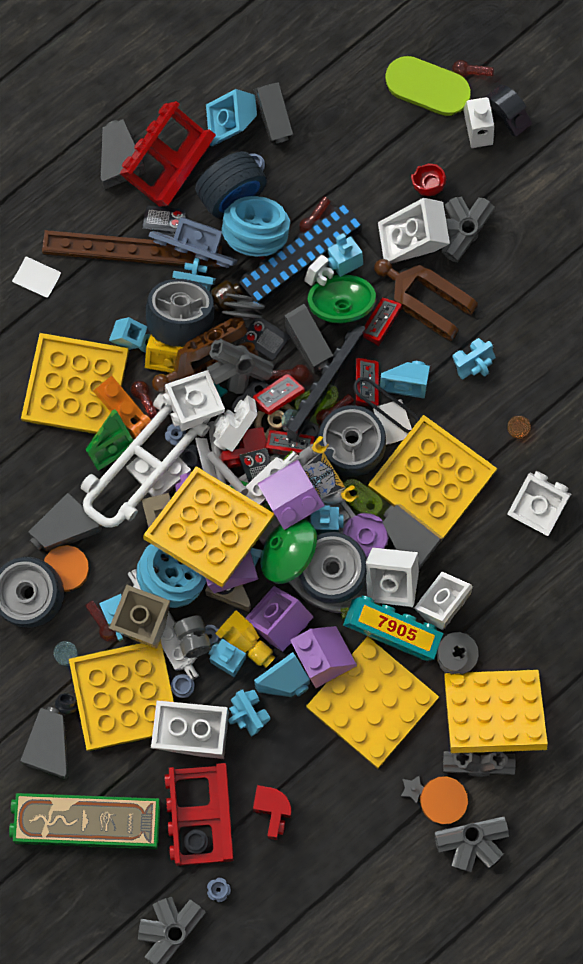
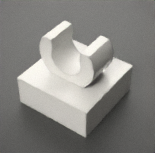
M321 255L309 266L304 281L311 286L316 281L324 286L327 278L324 276L331 279L334 271L327 267L329 260Z

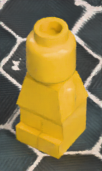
M237 610L215 633L218 637H223L245 653L248 651V657L258 666L263 665L266 668L275 659L272 655V649L263 641H257L260 637L252 623L245 619Z

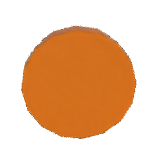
M69 545L58 546L45 557L44 561L51 565L59 574L64 592L81 587L87 580L89 573L88 560L78 548Z
M437 777L429 781L422 789L420 804L424 815L432 822L451 824L459 820L465 813L468 798L463 785L456 779Z

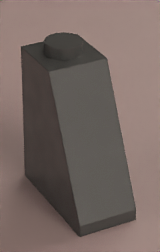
M279 82L253 89L269 140H275L276 143L289 140L288 136L293 135Z
M123 119L111 121L103 127L101 181L104 190L127 181L119 173L123 169L122 164L125 159L132 156L135 152V144ZM142 160L133 171L137 176L145 173Z
M303 304L285 315L286 332L312 372H322L327 363L331 364L333 361V354L307 307Z
M67 493L28 531L31 536L29 541L38 550L43 548L46 552H50L58 546H65L97 534L102 530V527L85 513L84 508Z
M396 504L395 507L391 505L383 516L386 519L382 523L396 550L418 552V567L420 570L444 538L401 504Z
M48 707L47 710L40 708L20 761L23 765L67 780L69 772L65 718L63 715H60L61 712L53 707Z

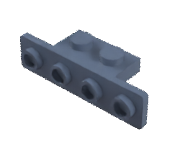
M180 217L174 238L156 231H152L149 234V237L154 238L153 242L163 246H166L167 243L172 244L177 251L187 253L188 250L196 253L195 257L207 261L209 258L217 260V265L229 268L230 265H236L238 261L217 253L223 236L221 230L184 217Z

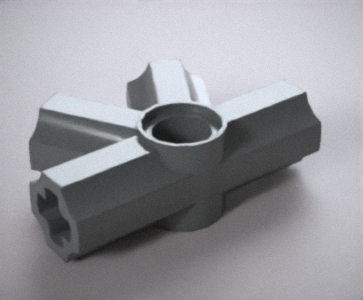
M462 196L455 197L445 204V209L451 218L446 219L450 244L442 249V253L449 260L459 262L471 243L478 238V233L495 210V206L485 198L479 197L470 210ZM466 227H471L474 229L470 233H466L463 231V229Z
M222 339L215 340L212 343L209 354L211 358L218 362L207 367L216 385L227 380V389L236 394H241L248 387L249 376L261 381L268 380L272 376L273 364L250 353L245 346H235Z
M444 751L443 773H468L470 776L478 777L489 776L490 774L515 775V754L504 753L503 751L451 753Z
M504 816L434 832L438 852L456 849L451 866L468 872L472 871L476 856L487 868L495 864L503 853L492 840L509 837L507 822ZM472 827L477 831L475 841H469L466 838L465 832L468 828Z
M172 897L162 899L153 904L158 921L141 919L138 941L155 943L145 955V958L151 964H166L177 949L184 944L188 935L206 914L192 900H189L178 914ZM173 929H179L182 932V937L177 941H173L168 937L169 932Z

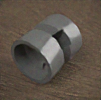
M191 616L174 624L173 628L177 640L182 641L179 645L184 658H195L212 649L208 635L204 634L206 628L201 616Z

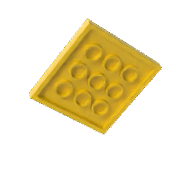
M40 333L21 420L96 434L111 412L93 390L111 375L122 387L129 349Z
M423 415L371 480L368 488L394 507L396 504H401L445 538L497 471V468Z
M196 466L145 532L143 539L223 588L271 523L274 513Z
M367 636L352 653L357 666L328 681L306 708L378 769L439 699V696Z
M161 639L157 649L140 643L69 659L87 751L152 737L156 702H174Z
M538 670L467 672L465 674L444 673L451 753L547 750V736Z

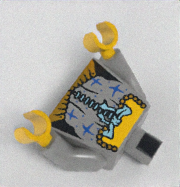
M319 436L314 444H311L299 453L300 459L298 461L324 505L354 501L359 495L351 496L349 491L353 490L355 486L352 485L345 489V486L324 454L329 444L321 446L319 442L323 437Z

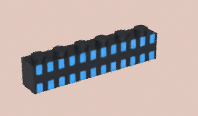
M346 203L341 207L333 208L328 217L324 220H317L306 233L298 234L294 238L293 243L289 246L284 245L271 259L263 260L259 264L258 269L244 274L239 282L241 290L245 296L253 297V301L262 305L304 275L308 271L309 266L321 255L328 257V248L337 244V236L344 233L347 239L359 234L362 231V222Z

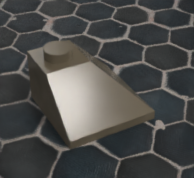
M126 585L109 629L157 649L166 627L171 601Z

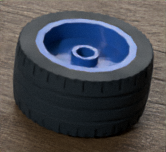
M240 151L220 159L207 169L196 183L195 190L206 209L214 217L222 218L224 217L225 210L237 199L259 196L265 188L267 179L254 158L248 152Z

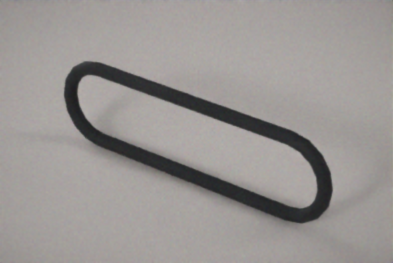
M361 377L355 381L354 391L358 395V397H360L362 400H364L366 403L372 406L375 410H377L379 413H381L383 416L389 419L392 423H394L404 432L409 433L411 430H408L405 427H403L401 424H399L392 417H390L388 414H386L384 411H382L375 404H373L371 401H369L367 398H365L358 392L357 385L360 381L369 382L375 388H377L379 391H381L383 394L389 397L392 401H394L396 404H398L400 407L406 410L409 414H411L417 422L420 420L414 412H412L409 408H407L405 405H403L401 402L395 399L392 395H390L388 392H386L384 389L378 386L371 379L367 377Z

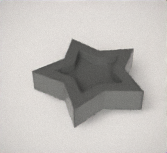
M418 776L412 781L402 779L405 789L401 797H410L417 804L419 795H421L424 788L420 784V777Z

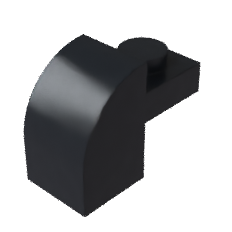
M499 85L485 96L489 98L492 114L503 119L512 136H518L533 124L525 111L527 106L511 88Z

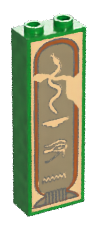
M16 793V799L11 801V814H15L14 823H10L9 837L13 838L15 844L158 849L159 798Z

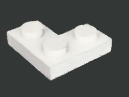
M140 457L135 458L126 466L127 470L141 485L155 470L154 467ZM178 457L148 493L152 497L168 493L175 487V484L181 481L180 475L191 473V469Z

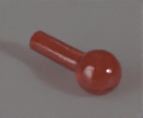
M458 60L453 64L452 71L462 77L468 74L493 76L494 67L469 65L464 60Z
M323 197L310 217L301 220L299 224L301 233H306L311 229V226L320 218L330 204V200Z
M299 364L293 369L273 370L272 376L269 379H280L284 375L289 374L297 382H304L309 377V369L305 365Z
M136 381L131 386V393L135 398L141 400L147 414L152 419L156 416L157 411L148 396L149 387L144 381Z
M348 394L331 408L319 410L316 414L317 423L321 426L328 414L335 409L350 405L354 401L353 398Z
M92 600L86 604V608L100 627V637L105 641L115 639L117 636L116 632L109 629L108 622Z

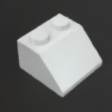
M372 548L366 560L367 597L375 600L374 603L413 607L419 573L418 552Z
M441 572L414 609L429 624L444 630L470 596L473 586Z

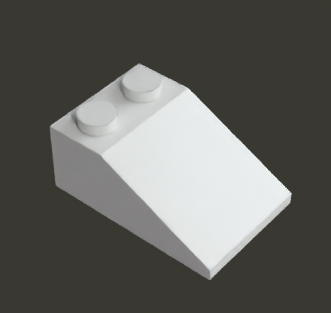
M422 198L378 222L383 258L390 263L432 253L450 244L442 201Z
M157 701L151 748L200 757L224 759L229 718L228 708Z

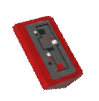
M382 297L364 326V338L379 346L402 310V304Z
M356 358V380L361 377H367L379 386V362ZM360 381L357 385L358 392L378 406L379 390L367 381ZM356 394V406H370Z
M286 374L254 395L253 399H255L259 411L271 415L303 394L305 389L292 376Z
M269 430L266 449L268 453L287 456L294 451L299 456L301 451L314 444L315 436L300 434L296 442H293L287 438V432Z

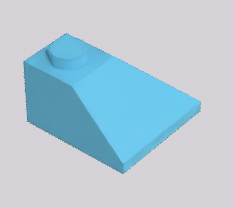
M235 89L206 104L208 129L216 134L210 146H214L242 132L257 116L254 94Z
M421 361L404 363L381 373L380 387L388 393L425 398L430 366L425 365Z
M292 652L256 678L254 682L255 689L259 693L292 697L295 694L300 696L309 689L307 685L310 684V679Z

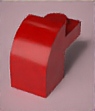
M263 427L248 429L238 443L239 449H235L233 452L230 450L222 451L219 458L228 468L241 465L240 454L266 448Z
M257 785L253 811L271 815L268 839L278 840V834L283 835L285 821L281 820V817L291 818L289 800L281 791L275 788Z

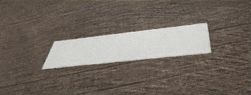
M195 438L203 471L217 479L214 465L207 458V454L210 452L207 439Z

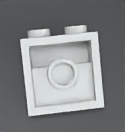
M208 370L165 384V394H162L166 407L171 406L173 413H171L172 422L175 427L179 426L181 431L201 425L203 420L225 413V408Z
M248 395L244 401L240 400L234 409L236 413L227 409L224 415L220 414L214 423V426H216L213 434L216 438L214 444L222 450L228 449L233 452L257 416L255 399Z
M538 471L535 474L530 472L507 515L549 536L571 494L567 492L569 488L559 482L553 485L547 481L548 477Z

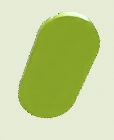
M411 56L400 57L394 60L387 68L385 80L389 91L395 97L441 115L450 116L463 111L466 101L470 100L468 82L461 75Z

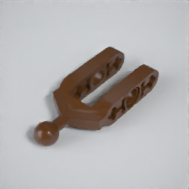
M380 259L374 265V270L379 276H388L395 281L394 301L402 304V310L449 341H452L458 334V328L407 294L416 280L466 314L471 315L478 306L476 300L432 270L426 269L421 265L401 273L392 269L391 263L386 259Z
M238 317L231 318L189 340L177 352L175 371L167 375H156L152 380L153 388L158 392L165 391V384L208 370L207 367L218 361L212 359L194 371L190 362L209 355L211 345L215 339H222L232 343L242 338L248 330L244 320ZM252 342L240 344L245 346L250 353L258 356L257 349Z

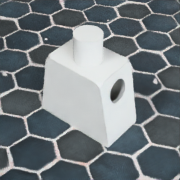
M485 97L466 101L464 115L471 148L493 145L494 122L489 98ZM481 130L486 132L484 134H478V132Z

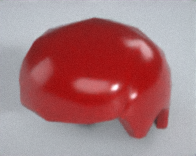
M428 163L418 166L415 173L411 174L414 189L421 195L428 197L438 194L444 188L447 180L444 170L436 164Z

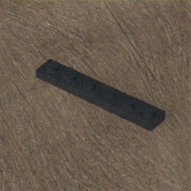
M357 324L354 330L350 329L347 332L344 345L342 347L339 346L335 350L333 361L331 364L327 363L321 373V379L319 382L315 381L309 391L311 394L307 399L304 398L301 401L297 415L289 419L286 425L288 439L296 442L364 340V326Z

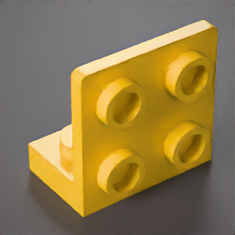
M151 334L146 346L145 368L170 373L175 371L177 352L183 347H174L161 343Z

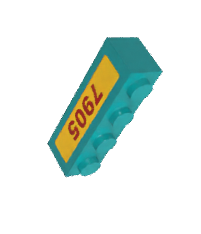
M367 596L352 599L343 626L422 660L429 661L435 658L443 635L442 632L437 631L436 626L429 623H418L414 616L403 614L402 616L395 613V609L388 605H382L381 607L374 604L375 600Z

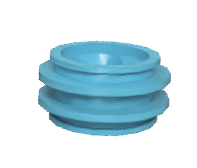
M258 196L243 197L237 199L225 210L221 232L229 246L237 252L256 257L268 256L276 253L287 242L290 219L283 207L273 200Z
M152 544L146 547L137 564L136 578L140 589L170 600V607L172 608L191 603L199 596L206 583V577L184 564H179L178 560ZM161 558H168V561H163ZM153 567L158 569V573H155ZM186 573L190 574L191 580H187L184 575Z

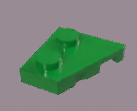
M115 409L111 411L86 448V452L98 471L117 460L134 441Z

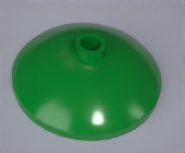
M335 275L331 279L327 277L324 286L317 282L308 294L310 310L317 317L332 323H349L359 320L373 309L376 302V293L373 286L366 280L352 275H343L341 277Z
M302 519L285 530L279 524L268 535L261 552V569L267 579L278 584L287 583L297 578L307 568L314 556L317 545L316 530L309 521Z

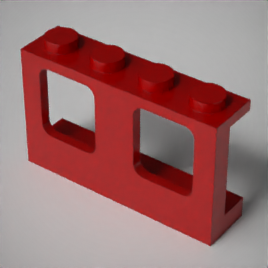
M177 101L165 103L158 112L160 114L159 117L147 127L146 131L148 133L144 139L141 138L134 146L135 152L132 156L125 159L122 164L123 169L119 173L159 207L169 205L216 136L210 129L203 130L178 108L180 104ZM171 117L188 131L187 137L177 151L171 149L158 138V135ZM146 153H149L164 167L163 172L152 187L133 173Z
M226 763L216 764V766L169 768V774L165 775L166 789H170L171 798L166 799L167 812H172V822H168L169 836L174 838V846H170V859L175 860L176 866L234 861ZM208 779L210 803L208 805L182 808L177 805L176 782L178 780ZM203 825L212 827L213 851L211 853L181 854L180 828Z

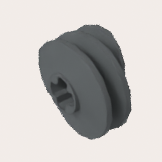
M226 293V296L237 300V302H224V305L235 309V311H222V314L244 320L263 318V314L252 309H265V306L253 301V297Z
M461 632L450 633L441 639L436 652L440 668L445 673L465 674L476 665L479 656L475 641L469 635ZM460 650L462 655L454 657L452 653Z

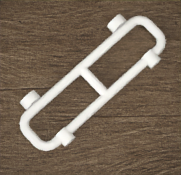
M165 391L161 392L153 404L160 411L99 480L93 474H90L83 481L81 489L87 493L83 500L85 513L104 527L112 528L118 526L124 519L132 521L138 512L135 509L137 504L197 435L204 437L210 428L207 423L210 418L203 420V424L190 428L161 462L141 447L172 411L171 406L166 407L162 394H165ZM136 454L154 467L155 470L129 501L120 507L115 517L106 518L93 508L92 503L130 458Z

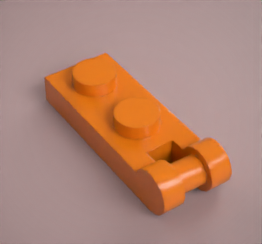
M112 375L93 390L110 412L114 409L118 412L132 438L136 439L141 431L150 423L151 419L143 414ZM133 417L137 420L135 425L130 421Z

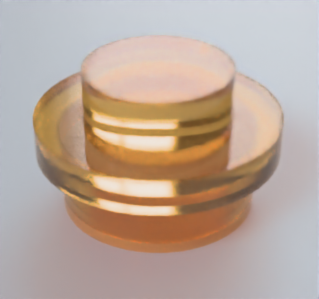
M515 416L510 419L507 428L512 437L521 439L529 434L531 426L527 418Z

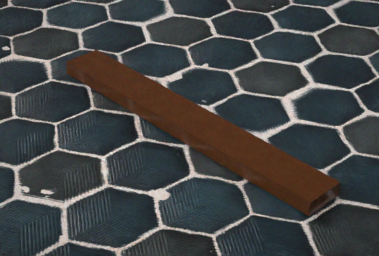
M48 230L44 232L42 247L43 254L185 266V263L193 264L195 258H197L195 257L196 253L188 250L187 253L175 250V246L167 243L166 246H163L149 239ZM219 246L217 253L222 254V246ZM209 258L208 261L200 259V265L208 266V269L220 270L221 266L216 264L217 260Z

